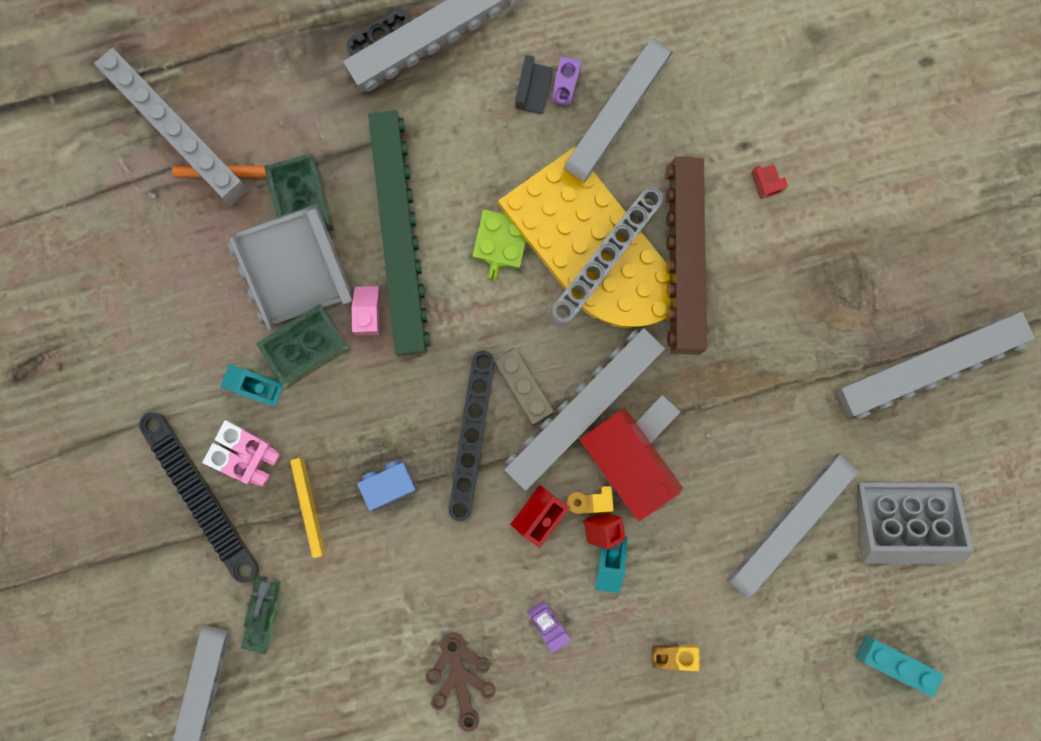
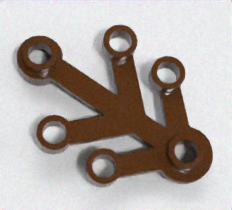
M448 633L441 640L440 649L442 654L434 667L428 670L426 681L430 685L438 684L441 679V672L449 660H451L453 670L439 693L432 697L431 706L435 710H442L446 706L447 697L456 684L462 711L459 717V725L465 731H473L478 727L479 715L471 707L466 682L478 689L485 699H491L495 695L496 688L493 683L485 682L463 668L461 658L474 664L476 671L480 674L489 671L490 661L485 657H479L467 649L461 635ZM455 642L457 644V649L450 650L448 648V643ZM480 661H485L487 663V668L481 670L478 667V663ZM435 672L438 675V679L436 681L430 680V673ZM490 686L493 692L490 695L485 694L483 691L484 687ZM435 698H442L443 705L437 706L434 703ZM471 717L474 723L466 725L464 719Z

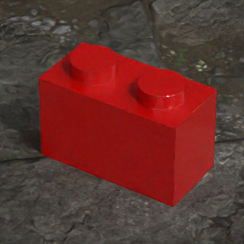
M539 485L510 525L525 539L541 548L570 507Z

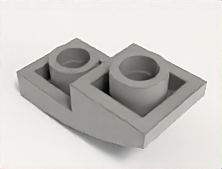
M662 395L636 423L650 443H652L680 411Z

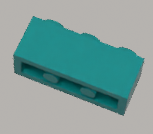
M867 635L855 657L933 698L944 677V674Z

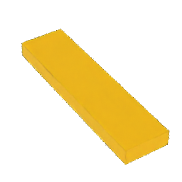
M304 458L292 459L290 463L313 558L326 555V550Z

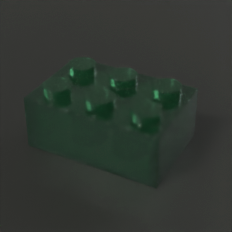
M312 153L264 166L277 217L317 204L328 232L335 230L318 162Z
M318 304L256 343L281 385L287 388L350 349L327 310L321 304Z

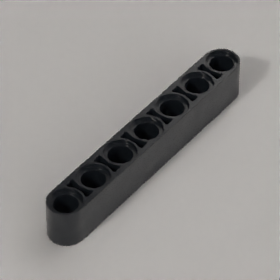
M485 350L476 352L471 363L449 503V514L456 521L468 519L473 509L495 367L492 354ZM480 357H488L490 359V366L486 369H480L477 366V360ZM476 381H484L487 384V388L483 393L478 394L473 391V385ZM473 405H480L483 408V413L478 418H473L469 414V410ZM470 429H476L479 433V438L474 443L468 442L465 438L466 432ZM466 453H471L475 457V463L470 468L462 464L461 459ZM461 478H468L470 480L471 488L468 492L459 490L458 481ZM457 503H464L467 506V514L465 516L459 517L455 514L454 506Z

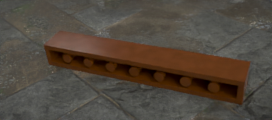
M675 156L666 168V179L669 180L666 202L669 203L670 210L666 216V225L670 226V235L667 236L666 248L670 250V259L667 260L666 266L667 273L670 274V283L667 285V297L670 298V307L667 309V321L670 322L667 345L671 346V354L700 355L707 350L704 158Z

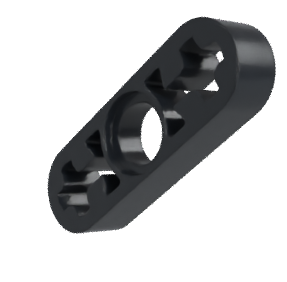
M401 10L394 11L352 36L347 43L350 55L353 56L359 52L357 49L355 50L354 46L357 43L363 49L369 46L366 41L367 36L371 44L375 43L376 40L372 36L376 30H383L386 36L390 34L386 26L387 24H389L393 32L400 28L399 25H396L395 20L403 21L404 25L409 23L410 19L407 13Z

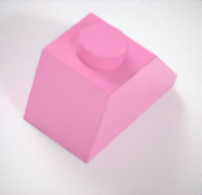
M379 286L354 288L352 332L356 336L381 335Z

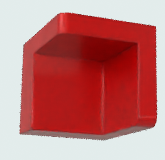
M775 165L764 168L756 166L751 172L760 200L782 193L788 187L786 178H779Z
M598 512L584 520L586 538L589 544L609 550L626 540L623 520L620 516L607 512Z

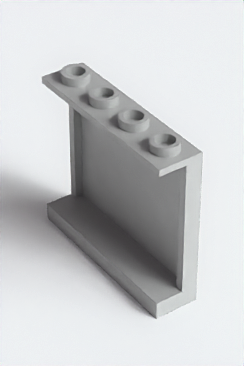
M317 204L231 234L230 241L228 242L229 250L232 256H237L240 263L238 265L240 276L242 279L246 278L249 284V288H247L249 297L252 302L256 301L259 308L257 310L258 318L261 324H266L268 330L272 329V326L276 323L340 301H342V304L352 301V291Z

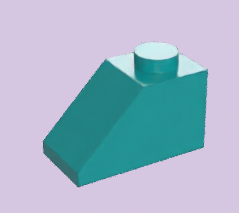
M232 364L228 365L220 387L274 407L284 386L280 382Z
M625 536L626 540L609 550L600 547L595 580L596 590L620 593L625 575L628 536Z

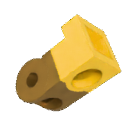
M601 486V493L585 495L581 492H573L568 496L566 504L570 507L569 510L576 514L613 511L611 486Z
M699 645L652 646V667L668 670L699 671Z

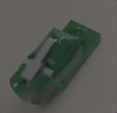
M257 575L248 604V611L244 622V627L246 628L240 649L265 655L279 608L277 601L281 581L274 579L269 583L267 582V576Z

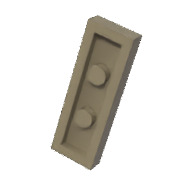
M516 349L495 361L496 366L533 425L554 412Z

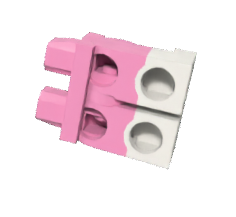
M225 420L214 439L219 443H212L202 463L245 484L253 483L263 487L270 478V474L260 469L263 462L265 461L276 466L282 454L272 448L273 444L243 429L236 423Z

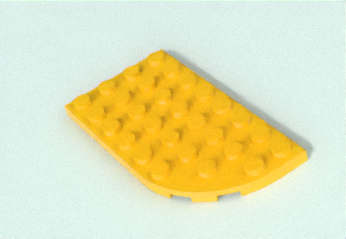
M575 147L497 202L498 206L564 290L568 288L626 213L594 171L585 182H582L564 170V166L574 152ZM641 231L581 307L592 318H597L619 328L648 327L667 319V309L670 307V298L667 297V285L670 283V274L666 270L667 263ZM620 234L615 235L619 242H626L624 236ZM601 253L603 260H612L609 254ZM586 272L590 280H597L594 272ZM571 291L575 299H582L583 296L580 291Z

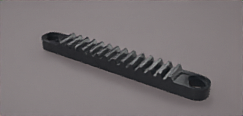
M159 413L145 414L139 422L141 433L150 445L151 451L155 453L156 459L160 461L161 467L165 469L166 475L172 480L171 483L176 486L177 492L182 496V500L187 504V508L193 513L192 516L198 521L199 527L203 529L204 535L208 537L209 543L213 545L214 551L218 553L219 559L224 562L230 574L237 582L247 583L254 580L259 572L256 560L168 421ZM152 418H156L159 421V428L155 432H151L147 427L148 421ZM242 563H247L251 566L252 572L248 577H243L239 573V567Z

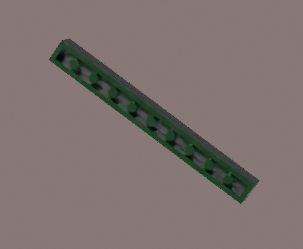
M397 110L368 113L395 354L398 357L427 353V347L431 346L429 332L424 330V323L428 322L426 308H422L421 299L425 298L424 285L419 284L418 275L422 274L421 260H416L415 251L419 250L418 236H413L412 228L416 227L417 224L415 212L410 211V203H414L412 188L408 189L407 180L411 179L410 166L405 165L404 156H408L407 142L402 141L401 134L406 132L404 118L399 117Z

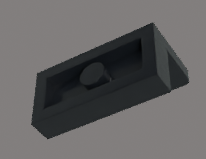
M525 55L515 99V109L543 114L553 68L535 64L534 56Z

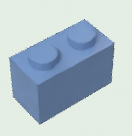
M398 460L385 465V471L379 474L372 471L362 476L363 481L357 483L369 511L417 490L406 463L402 462L399 464Z

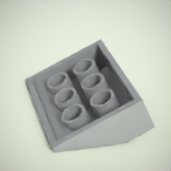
M858 483L859 541L863 563L964 564L974 550L958 483Z

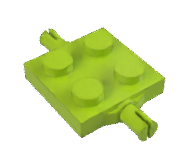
M483 209L472 258L488 263L490 268L487 279L491 280L494 271L492 280L497 281L500 267L520 268L526 240L504 212H492Z

